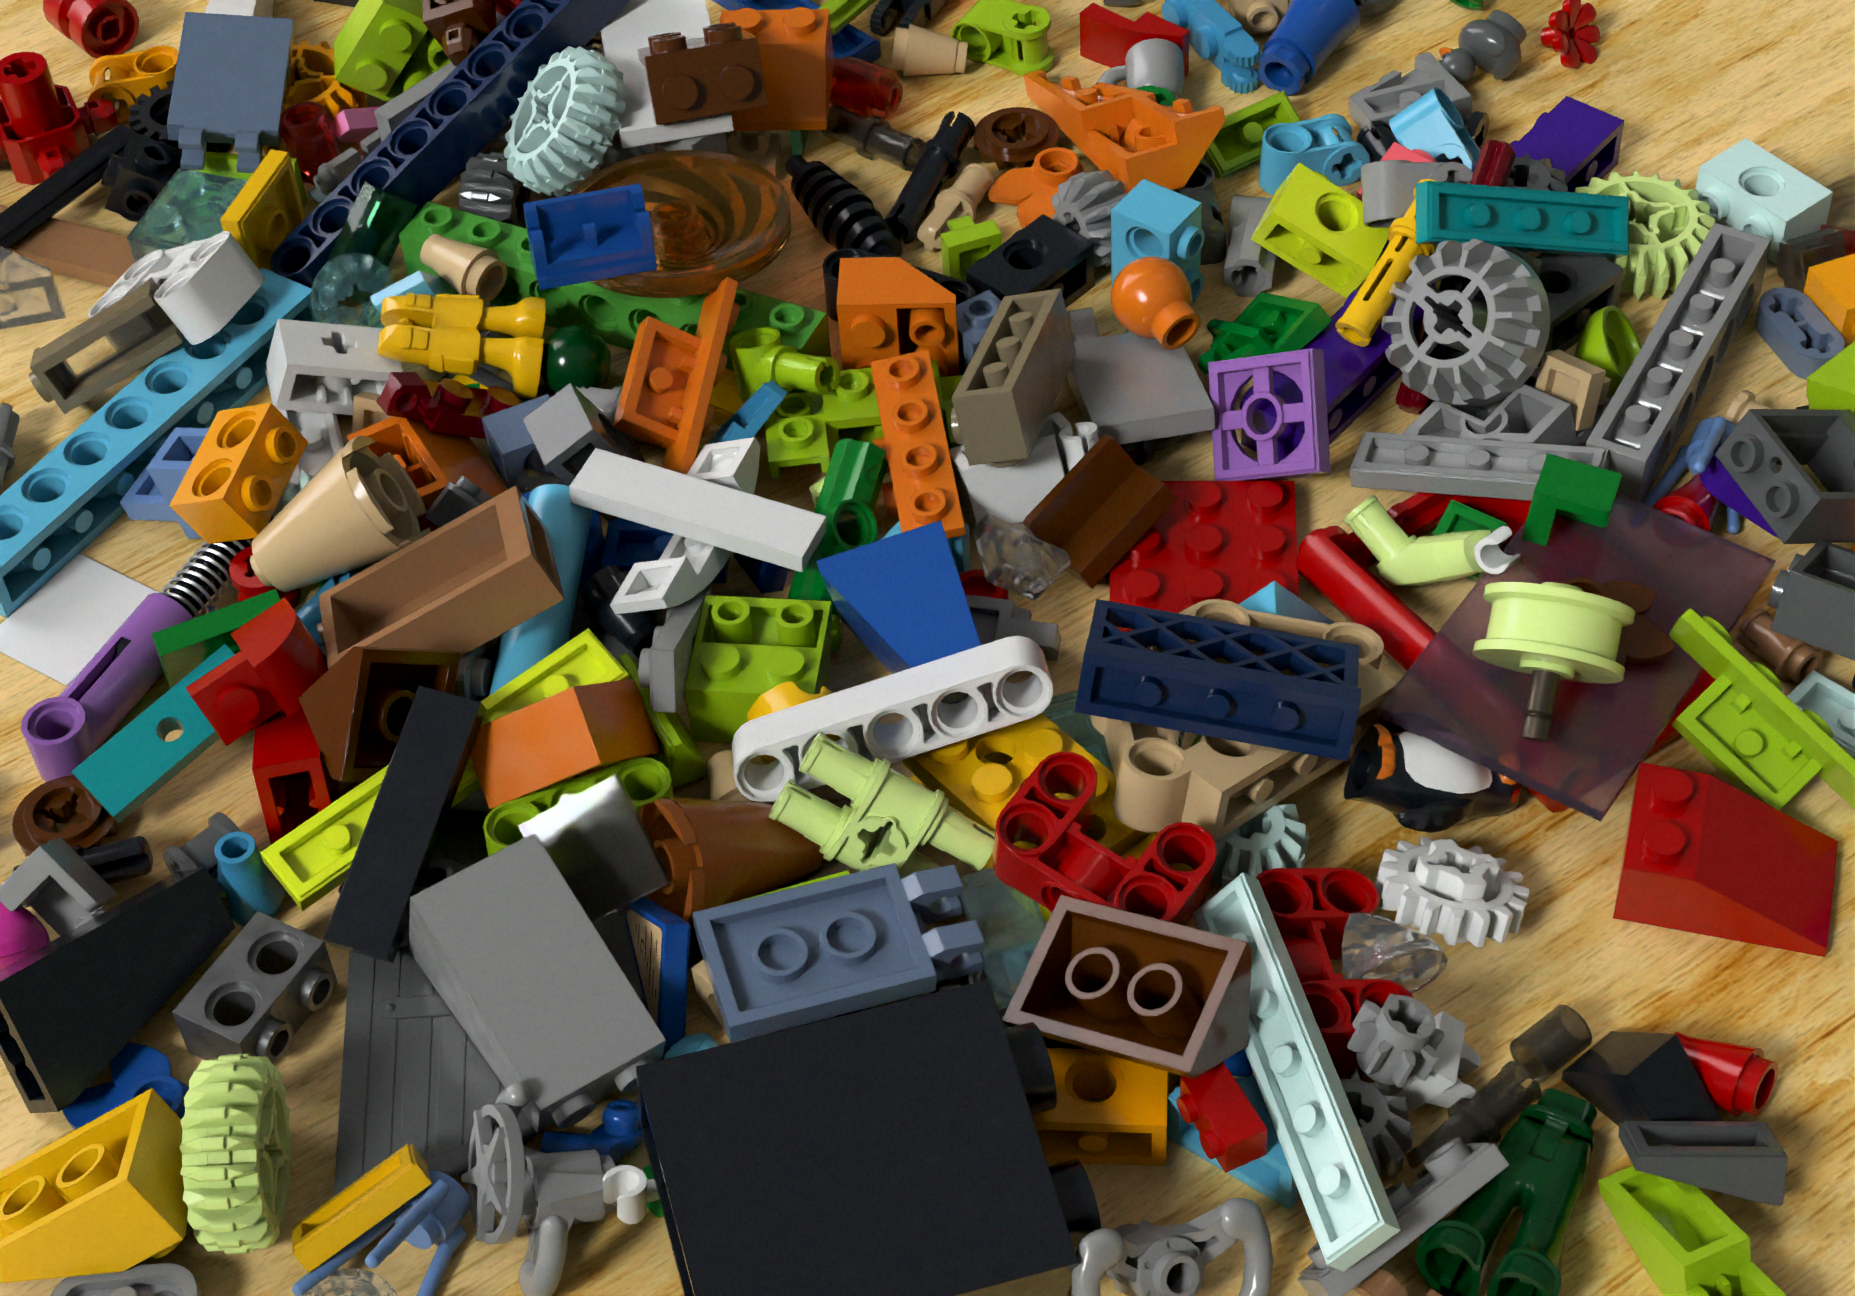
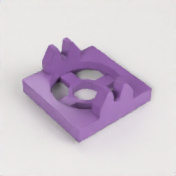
M1310 348L1208 362L1210 401L1214 407L1215 430H1212L1215 481L1289 480V478H1309L1312 474L1331 473L1323 349ZM1283 373L1293 379L1303 393V402L1286 404L1280 396L1275 394L1274 375H1282ZM1253 378L1254 394L1245 401L1242 410H1235V403L1243 386ZM1264 399L1271 401L1277 412L1274 428L1266 434L1257 431L1252 419L1256 405ZM1304 422L1305 433L1299 446L1285 459L1279 461L1277 438L1284 433L1288 424ZM1244 429L1249 437L1256 440L1258 462L1246 454L1237 440L1235 430Z

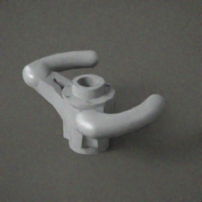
M513 1082L499 1093L495 1104L508 1105L518 1120L522 1108L531 1100V1089L524 1082ZM496 1120L492 1125L493 1136L499 1127ZM524 1147L526 1177L522 1217L529 1231V1246L524 1262L519 1269V1283L524 1296H551L556 1291L564 1269L568 1233L572 1225L596 1222V1220H602L605 1214H613L616 1211L617 1201L612 1204H606L603 1201V1177L608 1170L615 1167L614 1161L610 1155H599L595 1149L543 1153Z
M1231 1198L1187 1223L1158 1226L1149 1221L1142 1220L1139 1224H1124L1114 1230L1105 1227L1094 1230L1083 1237L1077 1246L1076 1255L1079 1264L1073 1269L1071 1274L1072 1296H1101L1100 1282L1104 1273L1114 1280L1115 1289L1127 1296H1196L1202 1287L1205 1265L1230 1248L1238 1239L1244 1245L1245 1256L1243 1283L1239 1296H1268L1271 1289L1273 1254L1270 1232L1262 1211L1252 1200Z

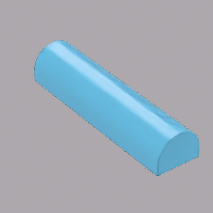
M561 484L538 486L531 491L528 500L530 506L548 529L564 600L501 634L489 696L566 644L569 640L592 518V509L570 503L569 486Z

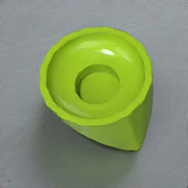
M1610 305L1595 311L1590 316L1578 339L1575 357L1606 370L1605 377L1611 379L1607 397H1611L1615 394L1639 353L1641 345L1630 320L1621 309Z

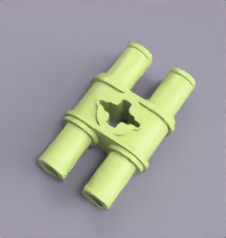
M822 732L818 733L799 767V771L813 776L851 799L850 807L845 804L841 809L795 784V781L789 779L778 795L768 816L770 819H776L801 833L805 838L820 845L819 852L824 854L823 858L829 862L835 858L858 872L895 863L901 879L917 871L942 867L930 858L917 852V844L923 846L927 842L972 866V869L977 872L985 866L994 849L995 831L987 829L964 816L962 812L949 806V799L944 796L945 793L937 789L933 792L890 768L891 762L884 758L881 761L876 758L872 762L832 741ZM960 875L959 877L963 885L964 891V885L966 884L967 879Z

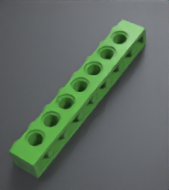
M429 201L399 234L408 276L421 270L440 277L433 269L424 265L420 260V252L424 242L436 233L448 239L494 250L507 267V278L500 293L490 301V307L493 304L496 306L517 304L525 297L530 296L545 298L546 313L544 325L556 329L573 325L586 327L601 336L605 343L628 350L633 349L638 326L647 316L695 336L704 299L710 293L682 297L657 296L630 286L622 276L608 279L617 289L624 293L604 288L591 281L540 290L531 259L526 228ZM657 265V269L665 273L677 275H690L683 272H672L659 268L661 266ZM654 270L649 271L657 277L674 282L711 281L704 278H675L659 274ZM641 273L633 274L644 284L664 291L706 292L712 291L717 286L697 288L675 287L652 281ZM737 288L734 303L739 304V314L732 331L725 337L722 353L727 355L726 369L734 371L728 347L729 339L741 331L757 327L778 329L782 344L794 347L801 354L831 357L826 312ZM793 389L792 391L788 392L787 394H789V393H802V392H809V391L799 390V389Z

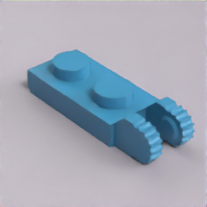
M1165 0L1162 5L1163 18L1189 30V43L1202 59H1208L1221 71V82L1226 87H1230V90H1233L1234 93L1238 92L1240 94L1253 93V90H1257L1259 76L1257 69H1253V66L1258 64L1261 46H1258V42L1255 43V40L1243 30L1242 24L1215 0Z

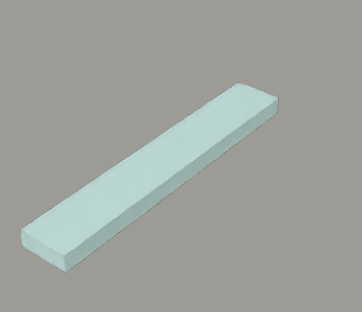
M1242 872L1192 914L1199 930L1247 941L1252 947L1248 1046L1244 1050L1326 1264L1344 1272L1401 1231L1260 882L1256 878Z

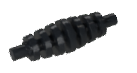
M794 155L787 160L785 170L792 177L791 191L807 216H809L814 227L827 243L837 250L855 248L884 257H901V242L892 232L885 219H883L872 200L863 191L845 180V178L823 162H807L801 155Z

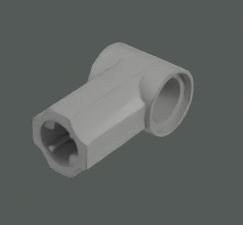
M1243 195L1233 196L1228 227L1229 248L1224 265V284L1232 287L1236 291L1237 296L1255 298L1260 292L1272 288L1278 256L1251 240L1272 198Z

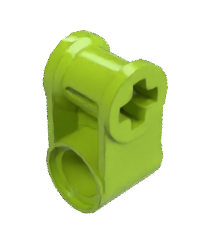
M978 0L952 29V38L968 42L966 58L974 62H983L1012 71L1019 76H1024L1023 74L1037 70L1047 72L1055 63L1054 51L1047 41V32L1051 28L1050 14L1040 6L1026 5L1012 0Z

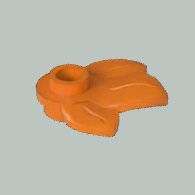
M1061 147L1045 149L1036 155L1031 167L1010 169L1002 174L989 189L988 200L1018 206L1017 216L1022 228H1025L1043 214L1052 219V215L1056 213L1052 205V196L1058 192V185L1068 181L1069 177L1084 172L1083 166L1078 161L1076 154L1069 149Z

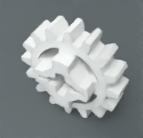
M1420 837L1418 847L1405 840L1398 841L1396 851L1391 849L1384 851L1375 882L1378 895L1381 896L1379 907L1381 910L1397 911L1395 923L1398 925L1410 924L1413 928H1420L1419 936L1424 938L1431 936L1434 932L1444 935L1446 943L1453 946L1456 943L1470 942L1475 947H1483L1486 936L1498 943L1506 942L1508 932L1515 934L1519 932L1530 891L1529 888L1521 886L1523 879L1521 873L1504 871L1507 861L1502 857L1493 858L1490 854H1482L1483 848L1477 845L1469 850L1463 849L1458 846L1455 839L1450 838L1432 841L1428 837Z

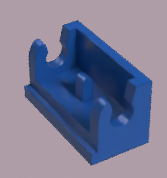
M640 183L523 203L530 254L540 290L657 270L649 211L645 210L644 195Z

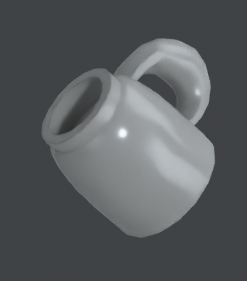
M1154 38L1143 40L1128 50L1125 65L1112 67L1105 71L1097 83L1103 82L1117 85L1118 82L1126 80L1127 88L1132 89L1153 85L1166 88L1173 94L1174 99L1177 100L1182 97L1185 85L1182 50L1177 44L1166 39Z

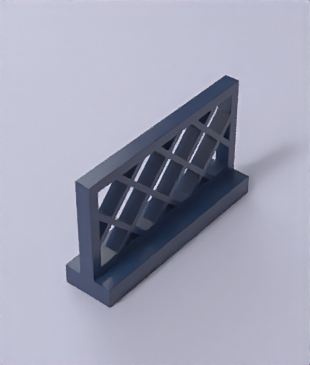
M1096 599L1083 657L1074 712L1348 761L1361 703V688H1358L1359 646ZM1117 627L1127 628V629H1133V630L1124 633V632H1122L1121 630H1119ZM1183 639H1189L1199 642L1190 645ZM1157 646L1164 652L1149 651L1146 648ZM1250 651L1262 652L1265 655L1256 656ZM1222 657L1231 664L1217 663L1214 659ZM1316 662H1318V663H1323V664L1334 665V666H1331V667H1328V668H1323L1322 666H1320V665L1317 664ZM1289 669L1298 676L1284 675L1280 671Z

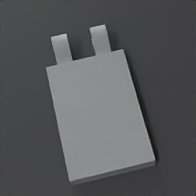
M1091 307L1068 311V318L1073 330L1076 356L1066 377L1084 421L1097 424L1099 440L1102 436L1109 435L1122 445L1215 430L1214 407L1184 346L1174 350H1166L1155 338L1139 337L1126 329V333L1099 337L1095 315Z

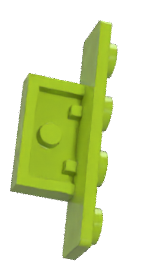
M1689 608L1679 617L1669 636L1704 668L1715 681L1675 719L1671 726L1739 790L1777 810L1782 809L1816 774L1855 809V756L1852 758L1832 739L1834 735L1831 728L1819 715L1808 709L1800 710L1782 693V684L1773 672L1760 663L1753 662L1751 664L1731 646L1733 644L1732 638L1720 623L1708 616L1701 618L1694 610Z

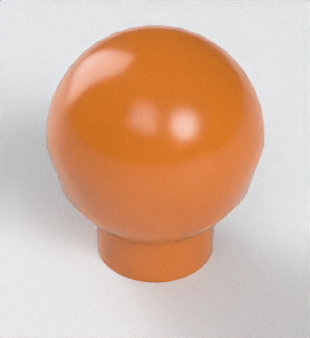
M1142 257L1127 264L1115 278L1111 290L1112 309L1119 323L1130 332L1139 337L1155 338L1166 350L1180 348L1196 335L1201 325V318L1192 308L1191 285L1184 271L1177 264L1162 257Z

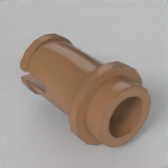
M1764 609L1755 610L1745 618L1738 629L1741 633L1737 636L1739 644L1749 648L1776 668L1775 674L1782 682L1789 683L1793 681L1799 685L1813 670L1818 672L1823 661V655L1818 651V647L1770 630L1774 618Z

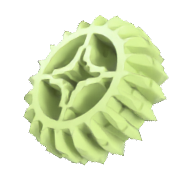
M1634 170L1631 176L1622 177L1617 172L1612 171L1607 181L1598 177H1592L1588 187H1576L1575 193L1629 197V255L1619 258H1604L1624 269L1620 294H1633L1637 301L1642 294L1651 293L1656 298L1662 299L1667 289L1674 292L1715 223V218L1711 217L1710 204L1698 200V190H1682L1680 179L1666 182L1660 180L1658 172L1652 177H1644Z
M249 1053L220 1055L218 1059L202 1060L198 1068L193 1072L189 1080V1090L184 1096L185 1113L184 1117L180 1120L182 1143L179 1146L182 1153L180 1175L183 1176L184 1183L182 1200L188 1206L187 1221L193 1228V1235L198 1243L205 1247L207 1252L224 1251L228 1255L246 1254L256 1249H266L268 1246H274L280 1235V1227L285 1225L286 1205H288L289 1187L291 1184V1162L293 1161L291 1137L293 1133L290 1132L289 1127L290 1109L286 1106L285 1102L286 1088L281 1083L279 1071L267 1056H250Z

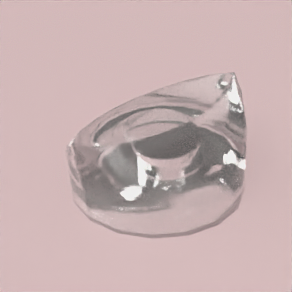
M1362 912L1349 914L1342 941V973L1344 980H1391L1402 985L1412 994L1434 981L1446 968L1448 958L1442 948L1430 936L1380 915Z

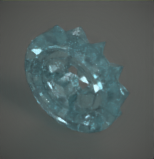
M361 253L339 255L327 262L315 277L311 289V308L316 322L384 328L385 326L380 320L381 315L374 307L371 299L362 304L360 316L356 308L337 305V302L345 301V297L353 295V285H355V282L359 290L374 294L394 284L395 282L390 274L392 269L383 265L373 256Z

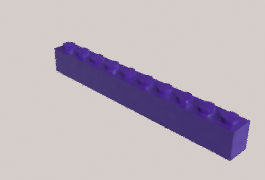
M1566 96L1549 113H1542L1533 128L1519 141L1514 140L1510 145L1513 146L1516 157H1523L1528 152L1530 158L1534 160L1550 158L1552 168L1565 171L1567 192H1575L1576 187H1588L1592 177L1603 179L1618 164L1624 120ZM1355 289L1348 296L1344 306L1331 317L1332 321L1313 340L1300 349L1315 348L1324 350L1329 445L1403 374L1400 368L1389 363L1385 351L1392 344L1391 335L1382 330V322L1373 334L1371 342L1366 347H1360L1348 342L1336 331L1337 327H1335V324L1343 316L1359 289ZM1396 301L1393 303V305L1391 306V308L1385 316L1393 315V310ZM1418 304L1413 316V329L1416 338L1424 316V310ZM1283 373L1282 375H1274L1275 394L1280 396L1286 404L1303 402V393L1293 379ZM1253 386L1243 396L1239 410H1242L1245 401L1254 394ZM1268 399L1261 400L1253 411V424L1258 432L1262 434L1269 433L1274 428L1277 420L1276 408ZM1304 422L1288 424L1284 433L1277 438L1279 461L1285 459L1299 446L1305 433ZM1241 429V445L1257 452L1256 440L1249 437L1244 429Z

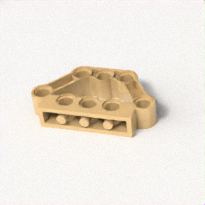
M1207 599L1178 613L1358 645V688H1361V703L1348 758L1352 757L1358 741L1373 724H1379L1380 721L1391 717L1399 684L1379 671L1384 649L1383 641L1376 632L1362 624L1352 622L1326 624L1252 611L1232 601L1222 599ZM1183 639L1190 645L1199 642L1189 639ZM1157 646L1146 648L1149 651L1164 652ZM1250 651L1256 656L1265 655L1262 652ZM1222 657L1214 659L1217 663L1231 664ZM1316 662L1317 664H1319V665L1322 666L1323 668H1328V667L1334 666V665H1329V664H1323V663H1318V662ZM1289 669L1280 671L1284 675L1298 676ZM1090 715L1093 727L1105 737L1116 781L1112 806L1115 816L1123 824L1143 832H1160L1168 825L1177 822H1187L1204 828L1211 834L1214 842L1344 762L1343 760L1204 735L1201 736L1200 742L1187 750H1183L1176 745L1173 730Z

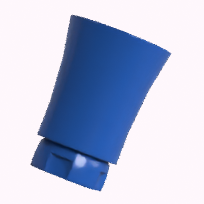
M1291 0L1287 11L1274 33L1265 43L1262 54L1258 59L1260 67L1257 70V74L1261 82L1269 89L1279 92L1284 90L1286 95H1294L1300 91L1306 83L1312 80L1330 55L1358 29L1360 14L1354 0Z

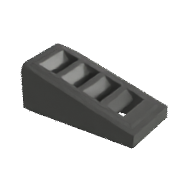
M1624 1121V1123H1619L1618 1136L1637 1171L1759 1203L1777 1206L1783 1204L1788 1156L1769 1125L1765 1122Z

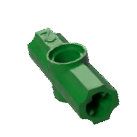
M851 438L836 442L815 511H813L814 513L826 516V533L803 572H795L787 599L831 601L832 614L839 617L819 572L816 560L877 540L878 524L873 512L889 462L885 459L886 451L873 443L856 441Z

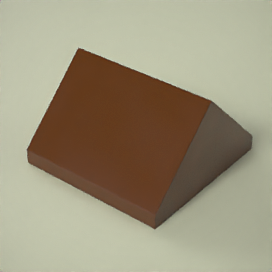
M354 646L309 687L298 699L331 778L341 782L365 781L389 765L419 685L454 694L461 653L449 650Z

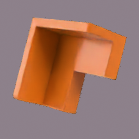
M625 679L571 687L481 725L470 757L488 808L493 809L510 800L620 762L639 757H651L660 753L661 750L635 680Z

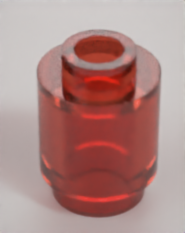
M845 56L842 59L834 58L830 103L833 107L877 121L884 120L890 113H894L898 109L903 96V87L899 82L896 70L851 56Z
M301 102L292 105L282 113L280 136L290 158H297L303 183L315 185L313 177L318 174V167L342 154L343 149L331 115L324 111L319 103Z

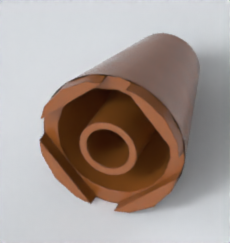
M661 797L653 800L652 803L644 804L639 809L634 826L633 851L635 865L647 863L652 885L640 887L643 897L651 899L688 922L691 926V931L694 930L693 912L777 890L818 870L822 864L824 854L819 852L820 845L805 838L801 833L776 819L772 820L768 817L774 803Z

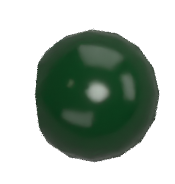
M573 325L558 328L543 343L540 374L547 387L556 393L569 383L578 388L583 386L586 389L589 387L600 388L607 381L610 373L611 353L603 338L586 327Z

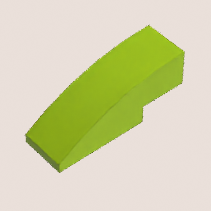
M1633 1165L1598 1180L1599 1192L1619 1228L1664 1296H1787L1751 1261L1750 1237L1697 1186L1637 1171Z

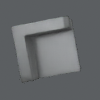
M61 837L40 845L0 885V902L11 913L29 904L60 936L73 930L78 925L77 919L82 914L92 915L97 909L102 910L117 895Z

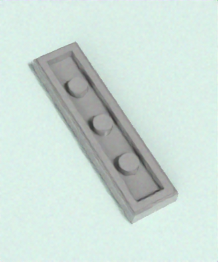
M1366 431L1362 436L1349 471L1351 486L1358 488L1532 501L1547 453L1607 470L1610 467L1609 449Z

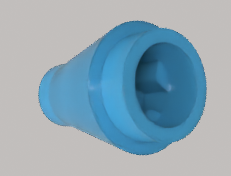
M236 831L224 835L216 843L214 852L218 863V882L227 894L229 900V909L227 911L231 919L237 924L245 926L257 911L274 918L282 906L285 896L284 887L264 864L260 850L250 834Z

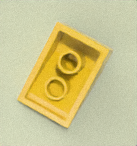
M153 1088L0 1171V1283L123 1272L149 1257L160 1258L167 1255L183 1240L187 1230L188 1206L182 1200L184 1183L183 1176L180 1175L182 1153L179 1149L182 1143L181 1119Z

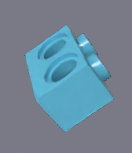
M1143 178L1111 209L1112 286L1119 272L1130 262L1148 256L1162 257L1174 262L1184 271L1192 288L1193 304L1198 298L1204 282V276L1200 273L1201 248L1205 238L1204 230L1201 229L1202 203Z

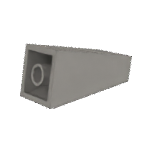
M535 832L410 897L409 951L503 1086L507 1087L513 1082L520 1081L530 1087L532 1092L531 1100L521 1111L536 1133L555 1123L559 1129L568 1128L578 1123L596 1108L594 1101L619 1088L622 1094L636 1090V1066L662 1059L666 1039Z

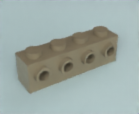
M1061 288L1004 296L951 398L954 406L951 411V428L956 443L964 444L969 466L990 463L993 467L1005 468L1016 465L1030 457L1076 356V349Z

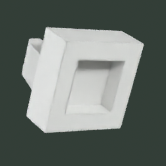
M1444 1011L1434 1016L1435 1028L1444 1031L1445 1036L1436 1049L1440 1058L1428 1078L1424 1081L1410 1073L1402 1088L1396 1085L1392 1086L1391 1096L1406 1097V1104L1413 1111L1425 1103L1456 1110L1473 1099L1476 1094V1089L1460 1081L1457 1075L1464 1077L1478 1068L1481 1063V1057L1463 1041L1466 1023Z

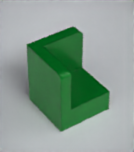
M1547 453L1533 493L1521 540L1547 546L1557 515L1602 528L1606 527L1611 516L1622 474Z

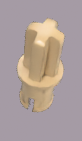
M976 163L968 164L964 167L962 174L951 188L944 189L937 195L935 208L917 231V238L924 243V249L930 252L941 249L940 234L950 231L947 226V220L970 215L974 221L976 208L989 193V189L995 182L993 175L987 168Z

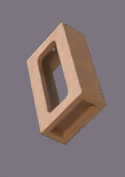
M515 485L319 595L322 622L317 624V631L325 646L328 669L354 646L449 650L461 653L460 657L563 601V590L548 529Z

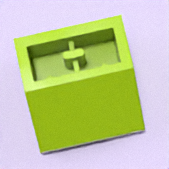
M359 0L334 40L335 80L386 102L394 99L451 62L441 45L423 23V0Z
M705 595L684 688L693 739L699 742L732 743L736 731L747 722V712L758 697L781 683L794 682L802 691L808 694L820 693L822 686H826L829 689L832 602Z

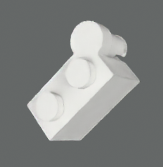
M1060 412L1050 414L1030 457L1016 465L1005 468H996L991 466L990 463L969 466L964 444L949 449L962 514L978 535H1002L1018 528L1020 522L1024 521L1026 516L1099 441L1097 424L1093 422L1075 423L1078 436H1073L1070 422Z

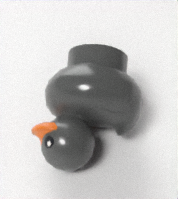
M1494 10L1486 20L1471 21L1462 28L1458 37L1459 48H1440L1439 54L1441 59L1439 63L1461 85L1466 84L1472 79L1476 66L1492 74L1496 80L1504 79L1515 72L1520 65V45L1527 36L1526 31L1508 13Z

